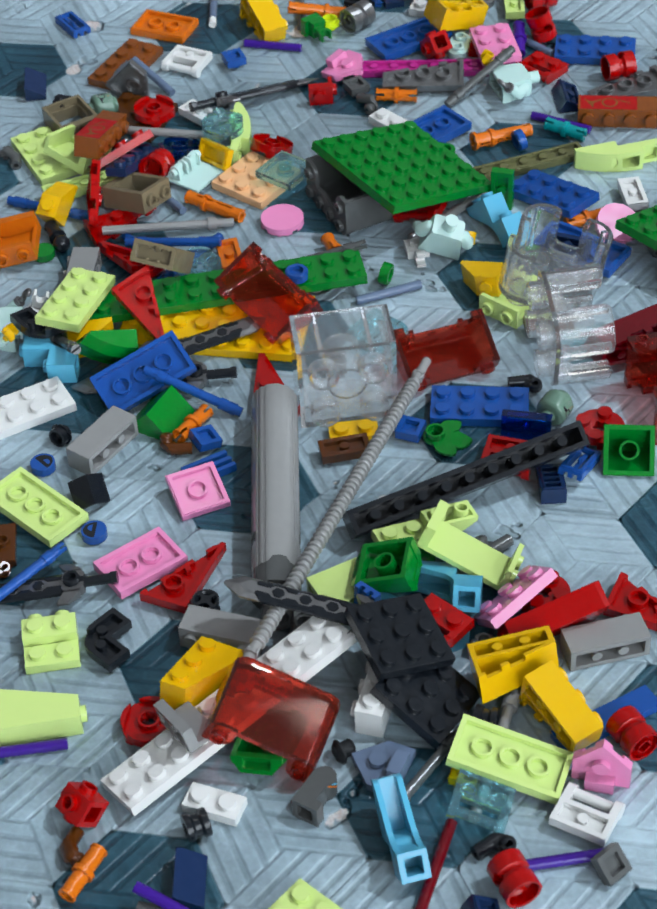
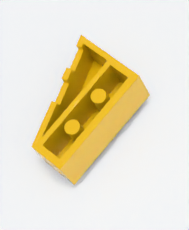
M241 0L239 17L241 19L245 18L248 21L246 22L247 26L255 29L254 34L259 40L276 42L285 39L288 24L281 17L278 6L272 0Z
M428 0L423 15L439 31L444 29L446 31L463 30L483 25L489 6L483 0Z
M549 625L467 644L471 672L483 704L521 687L525 675L551 660L559 667L556 641Z
M201 636L160 680V700L163 698L174 710L186 702H190L194 707L234 677L233 672L242 659L244 650Z
M553 660L524 676L519 695L520 704L523 707L528 704L536 712L533 715L539 723L544 720L555 732L556 738L568 751L574 753L600 739L604 728L601 717L597 712L591 711L586 704L582 692L574 689L570 684L563 668L557 667Z

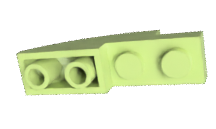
M235 102L233 110H230V121L226 122V132L230 138V146L227 147L234 150L231 166L240 160L242 155L252 151L250 149L252 141L250 118L245 107L240 102Z
M657 138L617 145L615 141L574 148V168L587 171H632L643 169V163L657 161Z
M468 500L450 503L442 520L463 531L475 523L479 516ZM436 507L421 510L418 519L372 529L371 538L374 542L413 536L417 544Z

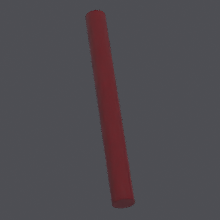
M448 818L445 821L430 864L432 878L425 879L415 909H428L457 826V821Z

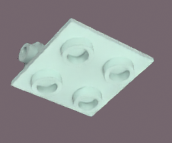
M191 150L187 156L182 157L174 166L170 167L169 175L166 177H168L171 183L199 193L212 180L223 173L224 170L202 162L200 159L201 152L199 150Z

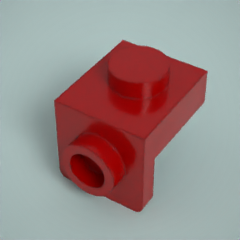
M327 76L326 83L308 84L309 105L334 104L333 96L337 95L336 83H332L331 76Z

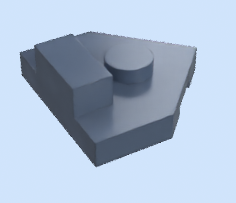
M386 741L351 753V760L355 768L358 769L366 790L373 792L372 779L400 773L404 780L416 756V749L392 741Z

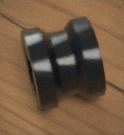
M203 589L194 594L192 598L193 605L221 611L219 596L215 591Z
M476 704L473 717L498 725L500 708L493 707L488 709L483 704Z
M204 807L198 808L193 814L184 813L180 815L182 827L189 843L195 842L200 836L209 837L213 835L211 823Z

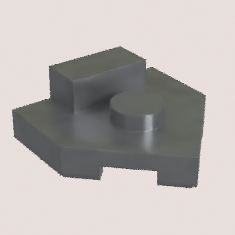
M133 59L126 60L117 68L113 76L105 84L106 87L119 97L123 92L150 96L147 71Z

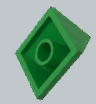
M171 385L153 396L137 414L138 432L160 440L161 433H172L173 430L177 429L184 422V418L188 414H193L195 410Z
M604 424L602 445L603 475L654 476L655 425Z

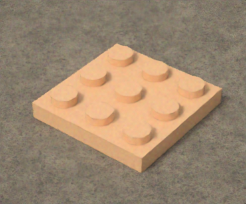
M250 151L212 180L211 185L214 190L262 210L300 180L301 171L266 158L257 152Z

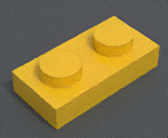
M377 418L328 423L329 439L367 433L370 442L375 431L378 429Z

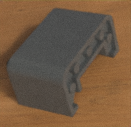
M315 155L305 159L306 168H304V174L307 179L305 192L308 198H312L317 208L323 211L327 220L335 225L339 233L347 235L393 218L392 213L321 156Z

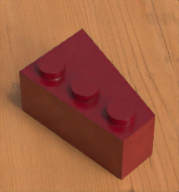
M657 304L591 330L585 351L598 367L657 359Z

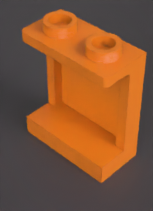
M34 211L0 218V269L38 260L41 226Z

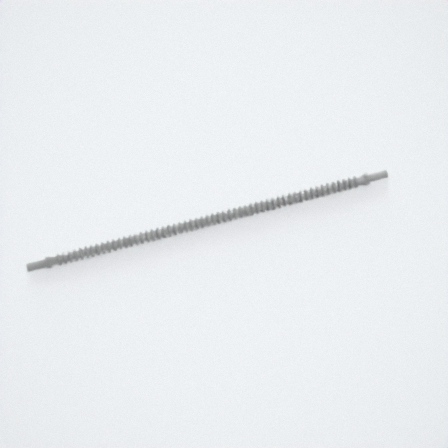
M423 357L417 369L413 370L411 378H408L406 383H404L391 408H389L383 421L361 454L359 461H357L348 479L343 484L342 489H340L328 512L282 586L297 590L301 588V584L304 583V579L307 578V574L313 568V564H315L316 559H318L319 554H321L322 549H324L325 544H327L328 539H330L331 534H333L334 529H336L337 524H339L340 519H342L343 514H345L351 504V500L354 499L384 445H386L402 415L420 388V383L425 378V372L431 364L429 357ZM269 606V609L263 616V620L260 621V625L257 626L256 631H254L253 636L250 638V644L243 651L242 659L233 672L236 678L243 679L252 662L257 660L260 649L266 647V643H268L269 638L288 609Z

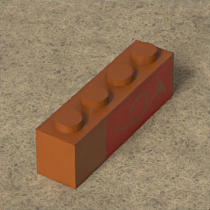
M578 95L577 122L591 125L592 127L657 128V97Z
M102 110L74 135V156L99 160L127 134L129 129V122L126 121L127 114Z

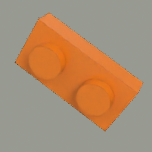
M237 237L223 239L221 247L215 246L221 269L245 266Z

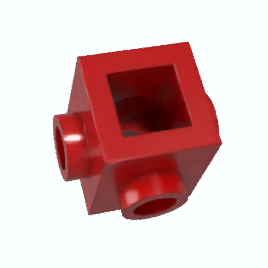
M445 29L439 32L434 30L425 34L426 38L420 42L421 52L427 60L433 58L443 59L446 57L445 53L453 48Z
M84 780L82 782H68L61 791V796L55 807L63 814L65 821L76 827H96L109 802L97 792L98 788L93 783Z

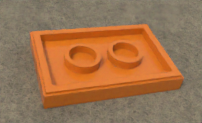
M147 9L130 28L131 35L184 44L199 25V19Z

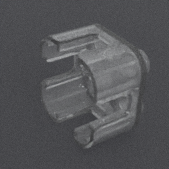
M546 203L530 205L521 216L517 235L511 233L508 239L498 283L499 289L506 296V299L514 305H527L557 317L573 320L586 313L601 284L613 241V233L604 223L590 218L587 219L583 226L578 247L571 246L557 239L562 216L561 208Z
M599 263L539 270L537 281L526 283L529 310L524 311L527 337L536 338L539 348L533 350L535 373L537 378L549 377L552 386L611 377L612 370L608 360L593 361L590 357L612 353L616 345L615 324L611 307L608 304L592 305L593 294L589 289L600 288L603 281Z

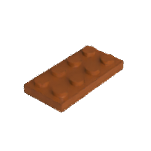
M129 38L88 77V84L110 90L105 86L106 82L126 60L129 61L136 56L150 67L163 54V47Z

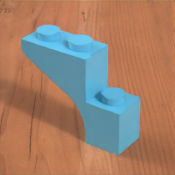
M493 191L481 195L480 198L473 200V205L466 209L470 217L488 225L494 230L503 248L530 237L521 212L512 214L509 211L502 192L493 194Z
M23 334L24 341L19 345V355L23 357L25 367H43V371L47 373L48 379L58 376L62 383H77L81 368L78 354L75 355L69 353L66 349L57 347L51 342L50 338H32Z
M422 561L423 566H421L418 590L416 592L427 595L433 593L441 599L450 602L452 606L462 612L480 613L483 576L458 574V568L447 562Z
M397 773L372 779L371 784L381 834L390 847L395 876L402 885L432 878L427 849L418 834L401 774Z

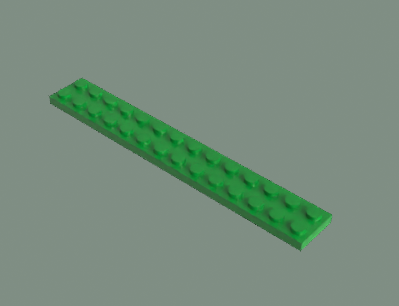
M351 249L343 252L302 256L294 259L152 280L160 316L368 283L359 250L354 251ZM292 264L305 265L308 268V280L298 285L290 284L286 281L285 269ZM111 290L89 319L112 317L113 323L135 320L112 295Z

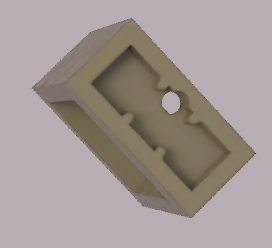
M79 94L42 107L44 124L49 126L53 132L73 124L76 126L74 133L76 135L98 115ZM78 115L82 118L65 125L59 123Z
M133 172L127 177H117L101 187L106 208L140 214L150 212L171 198L168 177Z
M134 238L129 260L174 272L190 274L195 253Z

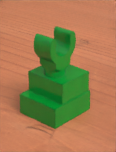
M317 12L301 19V34L304 37L311 36L313 39L318 37V40L324 42V36L332 38V31L325 28V19Z

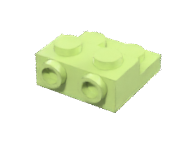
M59 610L50 616L31 614L27 619L21 620L26 675L81 667L78 624L75 612L70 613L67 610Z

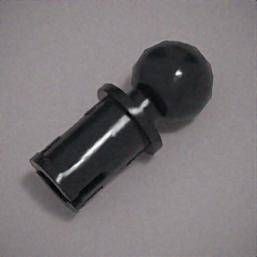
M47 221L44 224V227H46L44 230L49 235V241L53 244L54 249L58 252L67 251L70 247V240L66 237L65 232L59 228L56 221Z

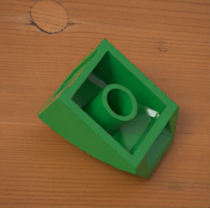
M136 329L90 331L76 341L80 345L79 347H81L79 354L108 364L116 363L139 348Z
M413 536L363 544L355 561L350 585L354 587L355 584L362 581L378 592L401 593L417 591L420 570L423 565L420 549Z
M268 710L261 718L237 736L230 754V760L241 773L272 776L293 754L303 736L307 723L301 712Z

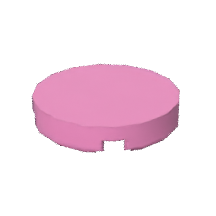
M607 204L601 208L596 217V228L602 233L601 236L626 244L633 241L634 238L615 229L616 220L632 215L635 212L624 204Z
M273 205L265 209L261 214V227L263 230L266 229L270 235L279 237L289 236L293 234V231L297 230L298 232L304 225L303 212L294 205Z

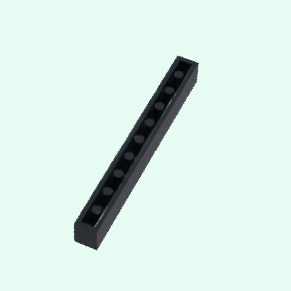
M579 420L350 509L343 514L342 518L349 536L353 540L371 533L372 529L394 524L419 514L421 510L434 508L438 505L440 499L446 503L582 450L590 442Z

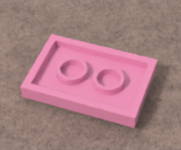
M497 23L488 26L479 25L469 28V35L482 67L486 66L482 63L480 57L484 49L490 50L494 54L493 59H495L509 45H512L516 52L503 64L522 62V54L508 23Z
M158 526L95 560L93 567L98 574H106L112 571L118 572L119 584L108 585L122 600L175 571V569L188 562V557Z
M526 566L518 573L519 578L512 584L509 582L498 590L497 593L499 595L492 601L487 600L481 604L480 613L473 616L474 620L479 626L497 630L558 575L551 567Z

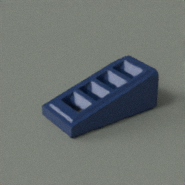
M544 464L535 468L541 504L567 502V488L564 475L558 474L560 464Z

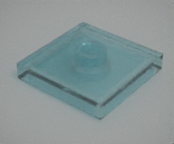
M281 150L255 171L256 177L291 191L306 178L304 174L306 162L303 158Z

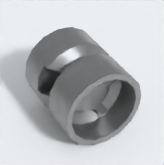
M360 0L352 6L343 9L339 14L340 23L348 33H354L362 27L373 23L376 19L375 9L367 0Z

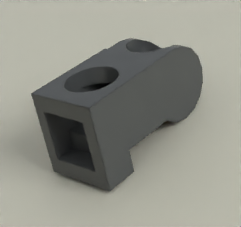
M320 766L310 774L291 799L293 816L316 827L324 820V805L328 800L333 799L338 792L337 773L333 768Z

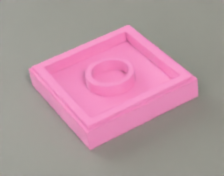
M213 461L165 476V481L182 521L231 506V501Z

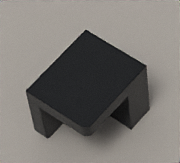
M102 473L86 474L68 482L73 502L82 509L110 501Z

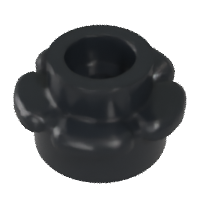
M54 424L52 426V430L49 432L51 442L58 447L69 444L72 440L69 427L62 424Z

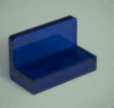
M503 409L500 436L530 440L552 431V414Z

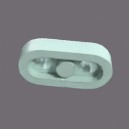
M457 32L451 36L450 42L453 48L448 51L449 59H466L470 46V36L465 32Z

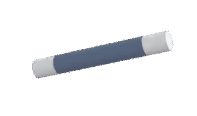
M210 0L209 27L211 28L216 27L218 0Z

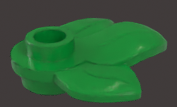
M446 420L441 424L432 423L423 432V440L427 444L434 446L435 451L444 456H456L457 450L465 449L472 444V438L459 431L462 422L457 420Z

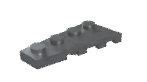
M458 58L456 62L448 63L447 61H442L437 66L428 67L426 64L419 66L415 70L404 68L383 72L382 88L417 89V92H455L464 85L463 58Z
M650 66L649 71L646 72L642 70L637 71L633 77L628 79L626 77L619 78L615 84L607 83L587 91V95L657 96V66Z

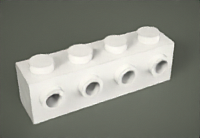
M367 660L365 668L367 675L365 679L361 678L359 682L358 700H353L350 715L354 717L355 733L383 738L391 710L370 693L379 681Z

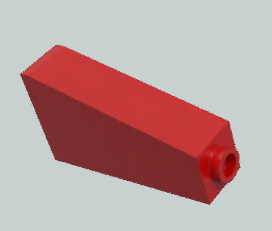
M598 580L507 620L497 629V637L549 625L553 636L560 634L563 628L594 621L610 606V603Z

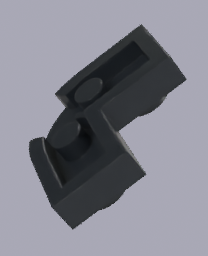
M31 307L10 314L11 323L28 337L49 338L67 331L35 324L37 312Z
M112 607L86 629L85 649L87 654L110 673L131 657L130 650L117 641L119 637L132 628L131 620Z

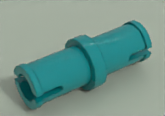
M547 117L546 121L548 122L544 123V130L558 133L564 138L568 136L583 142L585 140L583 136H587V128L572 125L570 121L563 122Z

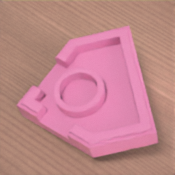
M338 49L325 59L327 67L321 71L323 78L327 79V76H331L334 82L343 81L344 77L351 75L362 76V54L351 50Z
M606 739L596 742L594 747L587 750L582 748L574 752L571 778L584 780V790L613 795L615 786L630 788L633 762L625 755L620 756L612 749L613 745Z

